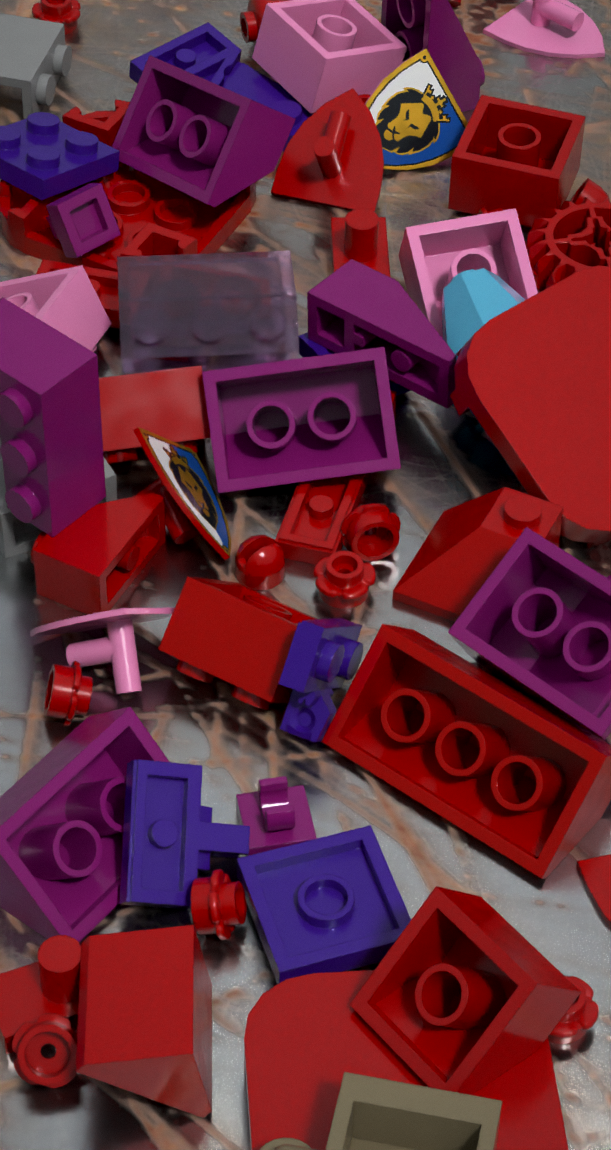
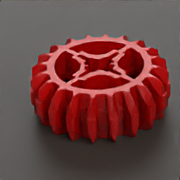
M585 197L582 203L577 205L570 201H564L561 209L546 208L544 217L534 219L525 245L538 293L577 271L597 265L611 267V204L608 198L603 203H594Z

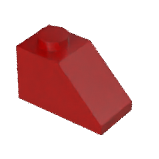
M149 493L99 503L53 538L42 532L37 537L31 551V563L34 565L37 594L86 615L111 610L166 541L164 497L156 493Z

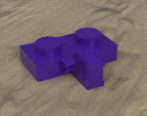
M343 618L302 620V622H298L278 683L292 689L280 726L281 730L312 742L322 741L337 712L331 699L334 694L332 689L342 687L345 679L351 680L359 667L363 654V644L357 641L362 625Z
M140 759L127 763L119 904L190 909L192 883L197 878L198 872L210 871V857L237 859L240 854H249L250 826L212 823V807L201 806V765Z

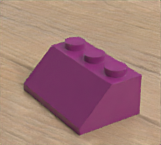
M149 55L112 147L120 151V162L195 199L216 207L275 170L296 119Z
M2 297L0 299V453L4 469L5 500L7 508L10 509L17 519L24 523L33 524L53 538L106 497L98 358L96 353Z
M385 347L202 371L219 494L401 469Z
M131 707L87 717L0 797V907L46 939L56 935H67L80 942L119 904L127 763L138 759L169 762Z

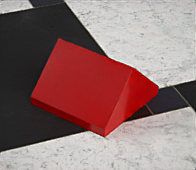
M194 925L88 936L81 943L76 1072L204 1118L212 1112V982Z

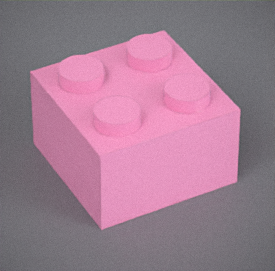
M290 0L266 4L252 58L270 75L272 80L279 83L309 113H314L326 102L354 88L358 95H371L381 80L403 62L407 46L356 0Z

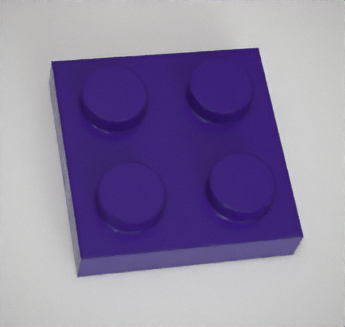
M35 112L28 115L26 119L6 126H0V179L40 200L47 199L118 171L119 150L99 141L98 137L92 133L79 131L61 122L59 117L54 114Z
M371 825L237 858V878L244 888L246 902L277 984L285 979L307 974L343 972L379 963L411 921Z

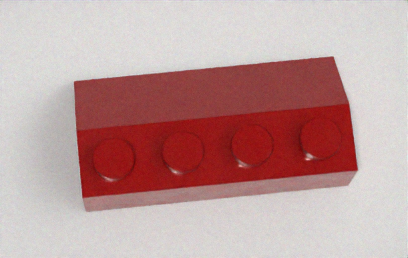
M386 624L381 625L321 741L541 879H546L603 816L611 801L610 744L414 629Z

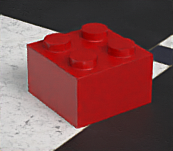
M481 95L452 155L448 209L478 215L482 207H485L487 211L502 207L503 210L516 208L520 225L527 228H532L534 219L544 217L546 208L561 209L579 171L586 116Z

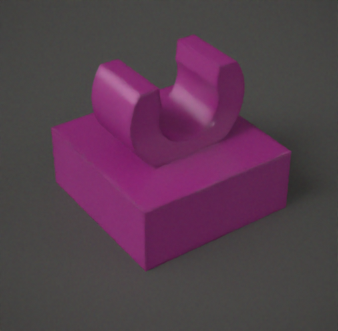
M89 183L46 205L49 213L46 219L54 239H59L64 254L68 258H78L121 235L102 183Z
M282 776L258 780L257 792L236 794V813L239 825L250 826L249 854L246 856L317 839L304 785L288 787L287 777Z

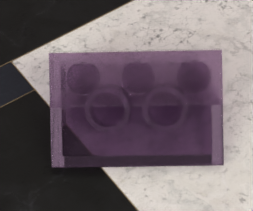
M290 251L117 257L122 373L151 372L202 365V370L224 369L298 358L297 298Z

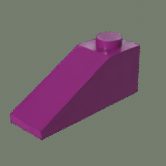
M351 259L307 292L309 340L335 353L385 347L389 380L447 409L453 404L450 394L455 390L454 366L456 364V355L397 280Z

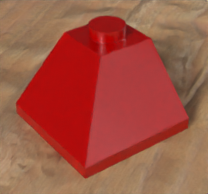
M503 487L443 511L394 588L392 599L455 622L526 527L559 547L564 507L508 487Z

